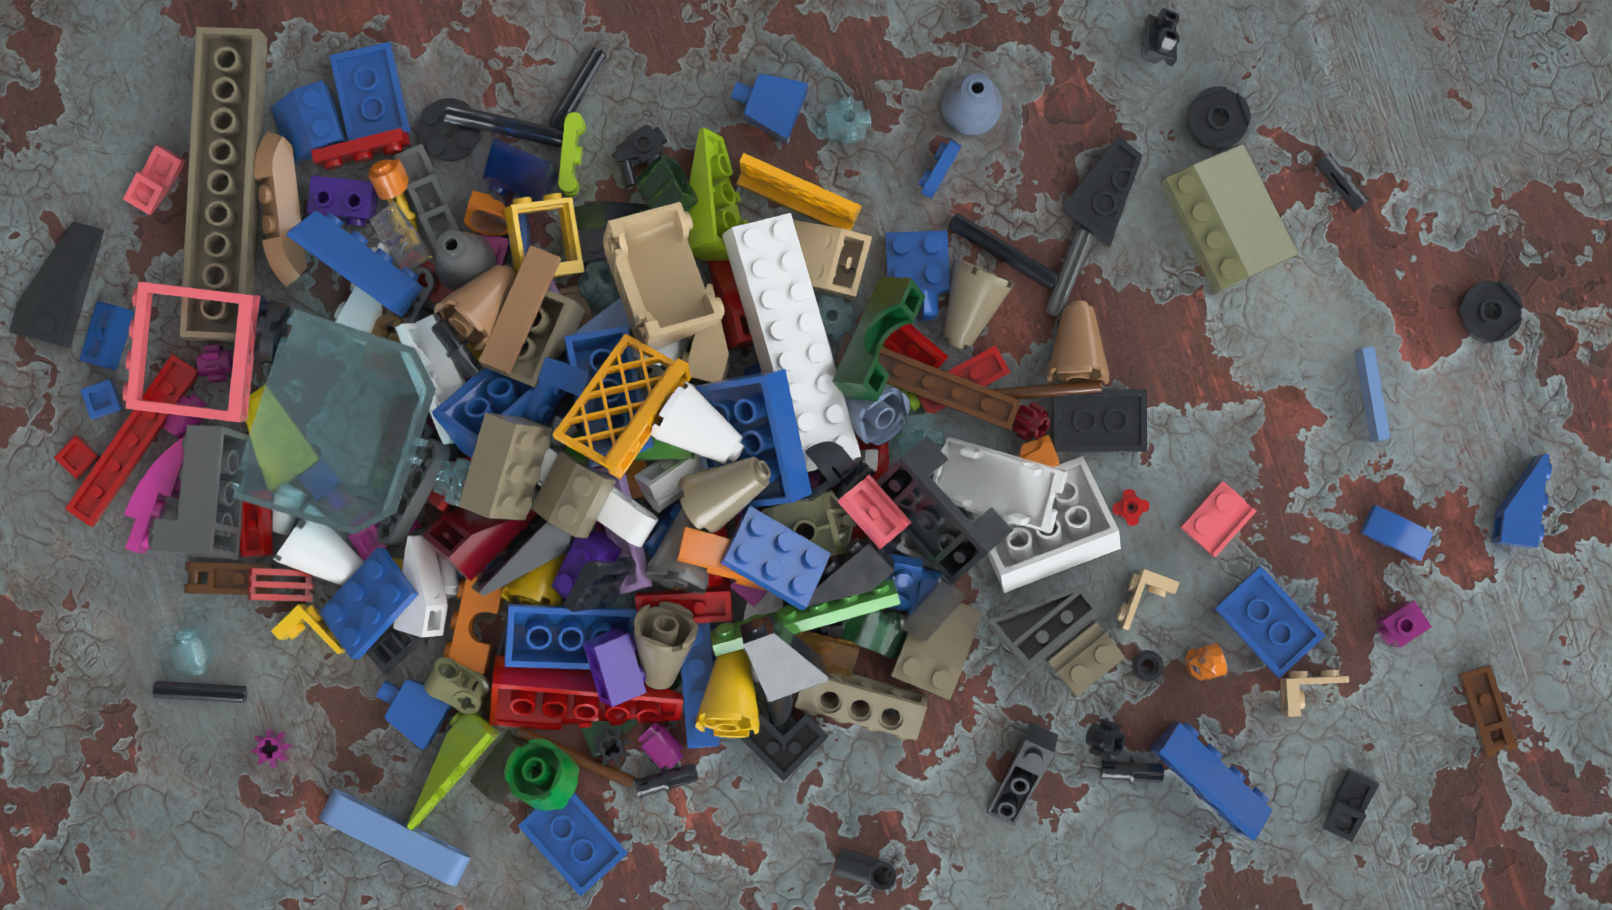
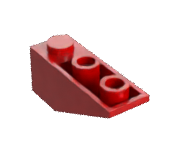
M708 260L707 263L715 298L719 297L724 307V316H722L721 323L728 351L754 347L730 261Z

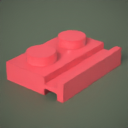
M870 475L837 501L879 550L912 523Z
M1221 481L1180 528L1202 548L1207 550L1212 557H1216L1255 514L1256 510L1247 504L1229 485Z

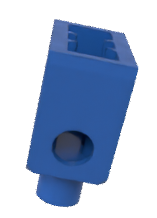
M759 74L754 87L737 81L731 99L746 104L743 113L744 120L780 142L787 144L807 95L808 84L801 81Z
M412 678L406 679L401 688L386 680L376 697L391 705L384 718L422 750L429 748L453 707L428 695L425 691L424 683Z

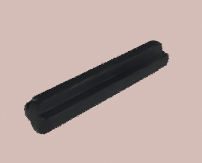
M596 47L591 49L550 117L549 125L551 127L564 130L566 116L576 111L606 61L607 55L604 51Z
M168 681L154 682L152 691L154 698L230 703L246 702L248 693L246 686Z

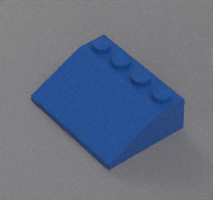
M786 369L755 373L694 386L743 437L741 444L745 447L736 461L755 457L758 460H763L770 469L769 485L743 509L749 506L754 508L793 503L812 494ZM700 455L703 470L724 465Z

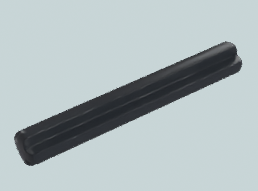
M445 105L443 120L445 122L562 147L563 129L458 105Z
M956 213L951 219L948 227L1047 289H1052L1056 284L1059 275L959 213Z

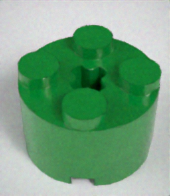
M532 739L527 741L529 743L523 747H517L510 754L504 771L505 780L508 782L511 793L537 810L550 811L564 808L578 784L579 766L570 755L545 739Z

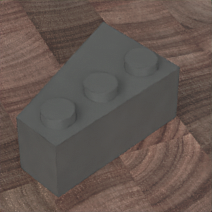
M1079 585L1047 597L1042 601L1018 608L1013 612L989 619L988 625L1029 673L1099 616L1102 609L1085 588Z

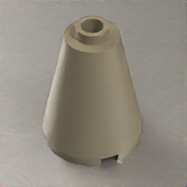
M957 259L953 270L943 335L948 337L946 343L960 349H964L965 344L972 346L1013 288L1014 282L1003 276L1002 278L997 277L994 272Z
M751 457L687 474L680 478L678 483V490L683 487L684 497L680 498L681 505L687 517L699 530L706 528L708 530L707 533L711 534L718 532L769 485L770 469L763 460Z
M660 602L657 607L649 608L650 604L644 606L636 614L633 624L640 665L646 676L645 683L654 689H666L672 686L698 632V624L692 619L693 614L688 609L679 604Z

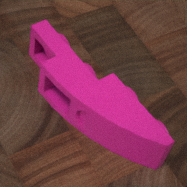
M183 438L174 443L154 462L135 489L124 513L126 516L135 518L125 549L136 553H146L147 548L151 549V546H148L149 529L153 527L154 519H162L167 509L166 496L179 498L181 488L179 471L184 459Z

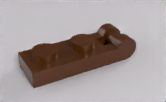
M185 562V571H188V584H184V593L248 595L249 568L274 569V565ZM201 572H208L207 584H200ZM256 575V581L273 582V575ZM256 587L255 594H273V588Z
M1484 665L1458 673L1483 756L1488 758L1496 755V751L1505 749V751L1516 749V740L1491 665ZM1499 729L1500 737L1492 739L1490 731Z

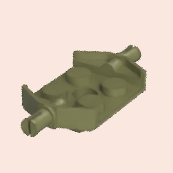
M828 490V492L823 493L813 501L804 502L797 500L793 503L780 504L769 508L764 507L762 512L796 532L798 525L802 523L810 524L813 526L815 533L808 540L830 552V557L846 553L845 549L850 544L853 527L857 526V523L837 502L839 497L832 490Z

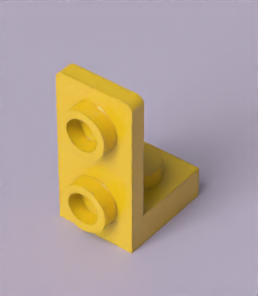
M298 604L271 630L279 640H287L288 638L293 640L304 631L306 627L303 623L306 621L337 654L345 652V649L333 632L321 622L323 618L312 605L307 607L306 605Z

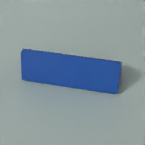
M97 301L80 361L117 370L134 312L116 305Z

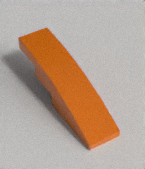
M688 527L684 528L677 561L707 568V573L735 579V584L767 591L720 563L731 539Z

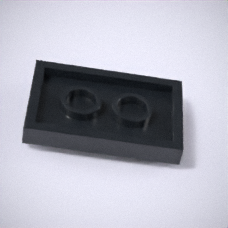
M1103 389V392L1052 396V443L1055 451L1147 452V389Z

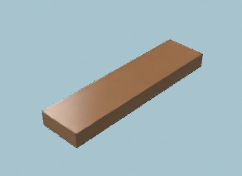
M530 245L479 362L510 375L561 261L559 256Z

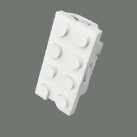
M952 437L946 439V443L941 451L948 460L934 472L933 481L956 506L983 515L992 507L1007 523L1024 525L1047 533L1053 531L1057 510L1052 509L1056 493L1063 492L1068 471Z

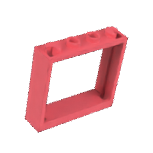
M138 282V288L134 289L132 303L136 310L135 319L131 320L129 326V336L133 340L132 350L128 351L126 357L129 379L123 387V400L126 401L125 409L233 422L247 421L260 296ZM153 293L239 304L228 410L142 400Z

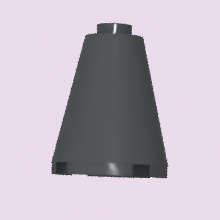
M450 230L443 233L437 241L434 258L435 273L439 281L453 292L497 265L492 246L485 238L478 234Z
M682 507L646 567L645 574H647L646 577L665 587L674 589V586L685 588L684 592L705 594L709 579V573L706 572L707 568L677 561L684 528L688 527L699 530L687 517ZM706 528L700 529V531L703 532L708 531Z

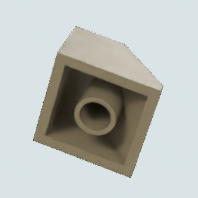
M560 451L531 508L547 522L570 535L588 538L616 480Z

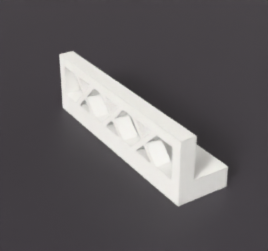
M432 314L416 323L401 324L395 327L441 441L443 445L454 442L434 418L432 411L464 385L466 380L456 362L451 357L445 355L447 350L432 332V326L440 320L439 314Z

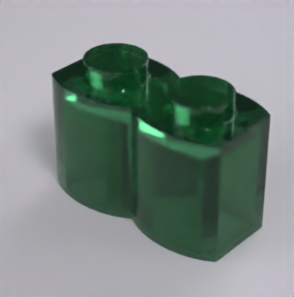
M663 153L637 178L640 187L639 193L648 202L650 210L681 202L683 210L686 212L698 202L697 195L688 183L682 166L676 159Z
M881 609L847 620L840 638L895 660L898 658L911 626L902 622L904 615L889 609L886 610L885 614L881 613L883 610Z

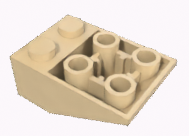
M793 220L813 291L855 302L872 236L842 228Z
M707 284V294L712 293L715 296L713 286ZM720 322L688 336V339H690L689 343H692L690 352L684 351L682 361L689 364L691 373L690 383L702 385L726 380L730 356L722 323Z

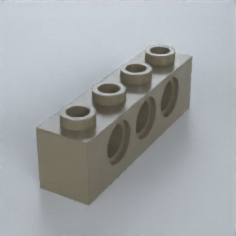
M826 667L829 681L798 692L795 707L800 708L804 713L810 715L822 714L831 717L839 723L851 722L861 725L864 729L872 732L884 731L891 733L894 737L901 740L918 739L928 702V694ZM825 692H834L838 697L829 699L823 694ZM857 700H863L867 702L868 705L865 707H858L853 702ZM888 708H893L897 710L899 713L896 715H888L884 712V710Z

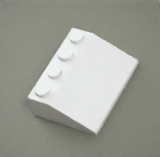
M1083 456L1055 466V468L1066 470L1068 473L1063 492L1056 493L1052 509L1057 510L1053 531L1047 533L1024 525L1007 523L1013 531L988 553L1004 593L1121 549L1118 527ZM971 512L975 521L981 516Z

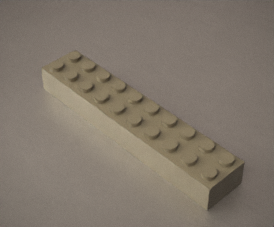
M196 27L182 282L184 287L254 295L259 211L258 189L260 187V183L254 179V162L263 134L268 39L259 29ZM182 297L180 337L194 342L235 343L239 304Z

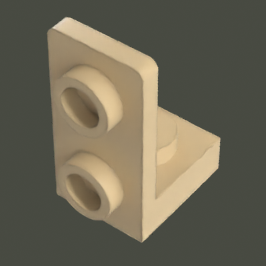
M1140 569L1138 574L1133 573L1127 591L1131 592L1128 603H1122L1117 615V620L1121 621L1119 628L1129 630L1145 585L1149 586L1147 592L1165 598L1167 593L1176 594L1180 582L1146 569Z
M1320 670V676L1308 677V671H1289V677L1280 678L1282 716H1301V709L1305 708L1304 691L1300 690L1299 685L1349 683V676L1339 675V670Z

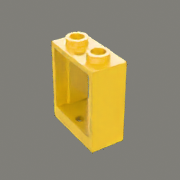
M561 193L544 195L543 201L532 202L531 197L512 200L513 205L504 209L516 274H518L525 258L518 215L558 210L567 261L559 263L553 278L577 275L584 272L572 197L562 198Z

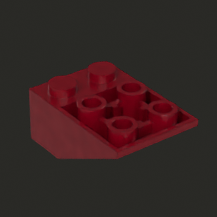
M460 507L444 513L422 537L445 561L468 580L472 581L486 569V566L500 552L508 547L509 543L522 530L530 525L532 519L538 513L531 508L526 516V520L492 519Z

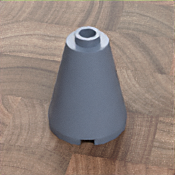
M979 73L962 75L951 81L944 90L941 99V112L945 122L963 135H980L989 131L998 121L1002 112V97L996 85L987 76Z
M887 384L878 402L847 399L844 396L853 429L866 444L881 445L891 440L903 427L900 424L903 415L905 414L908 417L910 411V401L906 394Z

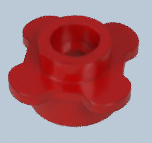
M1126 489L1123 491V497L1118 503L1113 504L1112 512L1125 519L1129 526H1135L1139 523V517L1142 513L1149 510L1150 505L1147 500H1142L1136 496L1133 489ZM1128 505H1133V510H1129Z

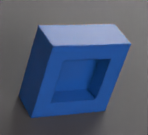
M109 379L81 389L90 419L96 420L123 410L114 380Z

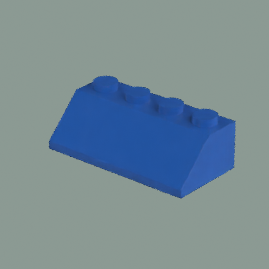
M316 210L287 233V237L401 318L424 288L416 282L419 279L417 274L406 266H403L401 271L391 264L394 260L392 256L380 248L376 252L366 246L369 242L368 239L355 230L351 234L347 233L341 228L344 222L329 211L324 216Z
M628 326L564 336V352L567 364L589 372L583 391L623 335H629ZM627 346L622 353V364L635 361L632 347ZM637 368L624 371L626 383L639 381ZM617 372L606 375L603 380L604 389L623 385L621 373ZM641 388L628 391L631 404L644 401ZM625 392L606 396L608 409L627 405ZM573 394L576 402L580 396ZM602 397L591 399L585 405L586 414L605 410ZM629 412L610 416L613 429L625 427L631 420ZM607 417L588 421L590 434L609 430ZM584 422L579 423L582 436H586ZM650 436L639 453L653 447L652 436ZM611 437L592 442L594 451L603 456H606L613 446ZM587 457L588 465L592 468L602 466Z
M482 368L434 409L432 414L460 451L472 458L485 413L523 417L524 408L535 388L487 368Z
M509 604L505 628V667L590 669L582 642L616 628L629 633L635 640L633 624L637 609L597 608L571 612L565 606Z
M1174 721L1149 749L1240 835L1254 841L1273 811L1266 804L1269 798L1257 787L1251 790L1243 783L1246 777L1233 765L1230 768L1226 767L1220 761L1223 755L1210 743L1205 747L1197 739L1200 735L1199 732L1188 722L1182 725L1180 722Z

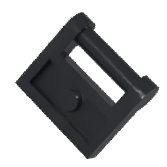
M626 556L612 562L602 563L598 560L587 562L563 605L571 612L609 607L618 598V590L625 577L634 574L636 570L635 560L630 556Z

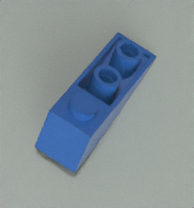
M1541 454L1533 457L1496 510L1491 543L1522 548H1538L1539 543L1542 542L1545 530L1544 525L1541 524L1542 513L1548 505V494L1545 493L1546 481L1550 479L1552 473V464L1549 462L1550 454Z

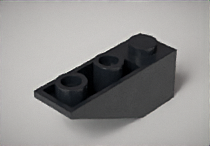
M867 535L862 539L859 537L855 538L846 547L845 554L838 560L834 557L827 562L808 606L871 591L894 572V559L883 548L879 550Z
M1029 722L989 805L988 814L1014 826L1017 824L1055 754L1058 734Z

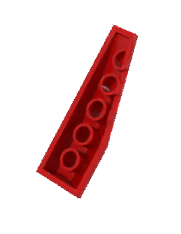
M496 655L489 725L561 730L564 724H577L578 722L579 728L592 727V722L609 721L610 726L623 725V722H626L628 719H637L639 723L677 721L681 718L684 695L667 688L654 689L643 682L646 693L611 707L600 701L590 669L505 667L504 656Z

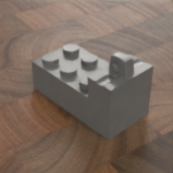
M187 425L186 434L182 441L184 450L183 465L179 471L181 488L180 497L176 502L178 518L177 520L154 519L153 527L149 529L148 546H151V551L181 557L238 559L243 494H245L250 435L222 426Z

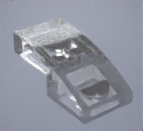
M391 203L369 220L382 244L389 247L400 269L403 266L410 270L418 268L432 258L425 243L396 203Z

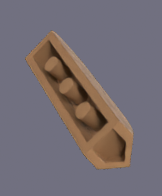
M267 132L258 146L254 162V179L260 183L258 198L262 203L264 215L262 229L266 234V239L262 240L270 267L278 279L288 287L307 268L305 249L286 236L293 227L301 222L292 145L283 136Z

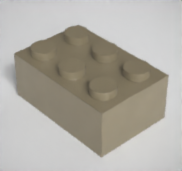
M485 413L458 506L487 518L526 520V516L532 506V496L536 483L541 476L544 455L550 445L552 428L523 417Z

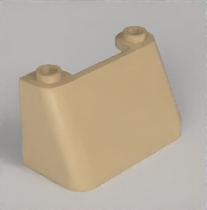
M681 202L610 220L607 223L603 237L605 256L633 335L636 340L654 350L719 324L723 318L722 316H724V307L719 297L715 298L712 293L707 294L687 240L689 230L693 229L692 219L688 211L684 212Z

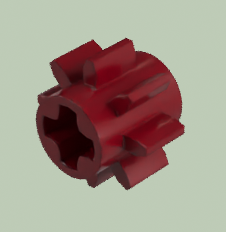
M1034 401L1030 403L1029 407L1026 405L1019 406L1012 424L1014 426L1012 431L1017 433V437L1030 442L1032 437L1039 439L1046 434L1050 426V419L1047 417L1048 412L1044 411L1045 407Z

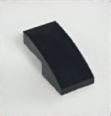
M1349 768L1331 804L1323 829L1353 842L1367 816L1365 811L1379 786L1378 781Z

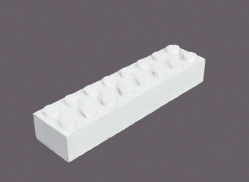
M791 213L732 227L722 236L761 371L786 369L807 472L818 468L807 456L806 450L820 442H835L842 446L852 459L861 457L844 395L832 382L836 373V367Z

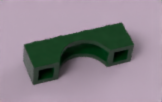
M880 277L832 380L847 399L878 402L890 376L879 363L881 346L896 329L915 321L925 299V295L912 278Z

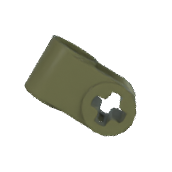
M448 657L437 659L424 683V688L428 695L455 707L465 714H473L479 710L481 706L480 699L488 692L490 683L484 675L474 672ZM478 682L476 688L473 689L472 687L474 683ZM469 697L468 703L465 704L466 698Z

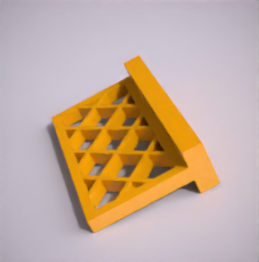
M743 153L739 161L741 175L737 181V186L826 226L852 230L862 208L861 205Z
M624 334L554 431L553 437L606 467L611 475L621 479L650 438L654 423L659 425L662 421V417L659 414L669 398L679 386L684 388V382L690 381L689 364L679 358L674 361L633 337ZM627 346H630L639 351L641 359L622 364L621 355ZM661 363L668 367L662 376L648 377L646 366ZM643 367L645 380L626 383L624 371ZM620 372L623 385L604 389L603 380L606 375ZM647 387L649 395L645 401L631 404L628 391ZM625 392L627 405L608 409L606 396ZM602 397L605 410L586 414V403L591 399ZM629 412L631 420L628 425L613 429L610 416ZM607 417L609 430L590 434L588 421ZM584 422L586 436L571 438L565 434L571 425ZM611 437L613 446L606 456L594 451L593 441Z

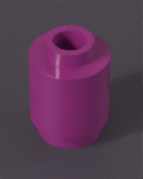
M193 393L189 397L183 394L176 403L206 407L208 405ZM168 414L165 417L167 421L163 427L172 435L181 439L186 434L187 425L200 426L205 418Z
M657 722L638 738L642 744L641 748L660 769L665 765L671 769L683 757L680 753L684 748L682 744L664 725L660 727Z

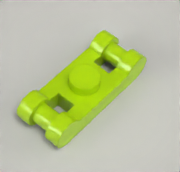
M576 112L568 114L564 123L558 183L566 197H575L580 191L575 173L576 165L582 164L583 147L578 146L579 137L586 131V124L582 116Z

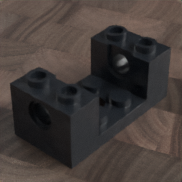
M926 436L901 456L876 483L912 522L903 531L953 585L1013 530L992 507L974 523L969 521L931 479L930 476L948 458ZM925 513L932 516L935 524L927 520Z

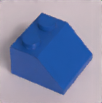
M323 80L292 90L270 107L280 136H283L292 145L294 165L312 159V150L348 141L331 90Z

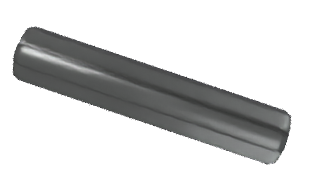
M1078 229L1075 233L1059 278L1046 307V313L1054 317L1062 315L1063 308L1066 306L1093 237L1092 233L1087 230Z

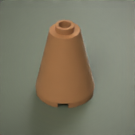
M495 265L441 299L435 305L434 313L436 314L439 311L441 319L444 318L448 321L461 340L466 339L467 342L476 345L473 350H481L489 339L517 274L507 265Z
M1072 301L1062 311L1047 370V382L1049 384H1056V381L1069 383L1104 380L1106 385L1109 383L1110 374L1095 310L1086 301Z

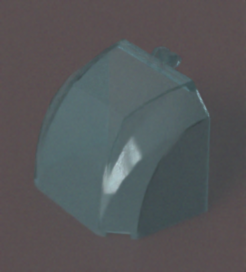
M293 309L287 319V324L292 325L288 339L283 337L280 339L238 470L244 471L240 485L234 483L231 496L251 504L351 534H357L397 512L412 463L420 465L422 461L418 456H415L417 447H426L428 440L420 437L436 388L415 348Z

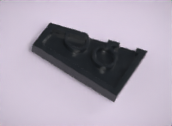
M1118 136L1060 211L1110 248L1143 155Z

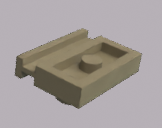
M1094 622L1047 661L1073 694L1078 696L1123 660L1125 656L1099 624Z

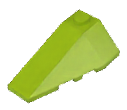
M704 127L698 131L684 211L689 212L693 223V229L689 230L687 240L694 257L703 261L729 260L722 234L732 227L747 224L748 222L747 220H741L737 206L738 203L742 202L740 194L734 191L729 176L732 175L733 170L722 136Z
M459 711L449 722L452 728L446 734L407 824L411 831L418 827L500 734L479 713L465 714Z

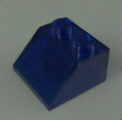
M494 138L483 179L489 184L488 190L505 197L506 193H509L518 198L531 197L532 202L543 201V196L550 194L558 177L552 163Z

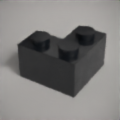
M761 712L759 714V732L755 734L753 730H750L749 737L740 739L784 782L829 736L807 713L783 734Z

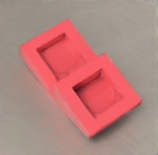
M155 145L142 172H136L123 200L148 215H152L172 187L186 160L161 145Z

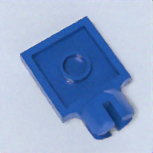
M947 230L885 233L887 277L912 278L925 295L921 305L923 322L935 319L939 311L938 296L943 293H950Z
M888 553L894 559V572L884 580L893 578L901 603L888 608L913 612L914 607L918 604L940 608L944 602L940 600H943L946 594V583L942 579L947 580V578L939 570L925 569L923 567V559Z

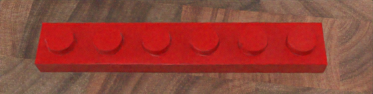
M172 354L143 395L142 400L176 404L183 394L186 395L200 375L199 371L178 356ZM133 410L65 510L87 525L94 527L167 421L165 417L168 414Z

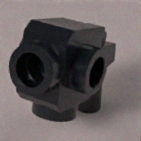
M644 125L626 137L627 140L616 146V151L612 153V158L617 159L620 165L625 187L637 185L633 167L642 163L643 166L646 165L648 169H651L664 160L662 157L664 153L663 145L667 143V140L658 126L652 129L650 125Z

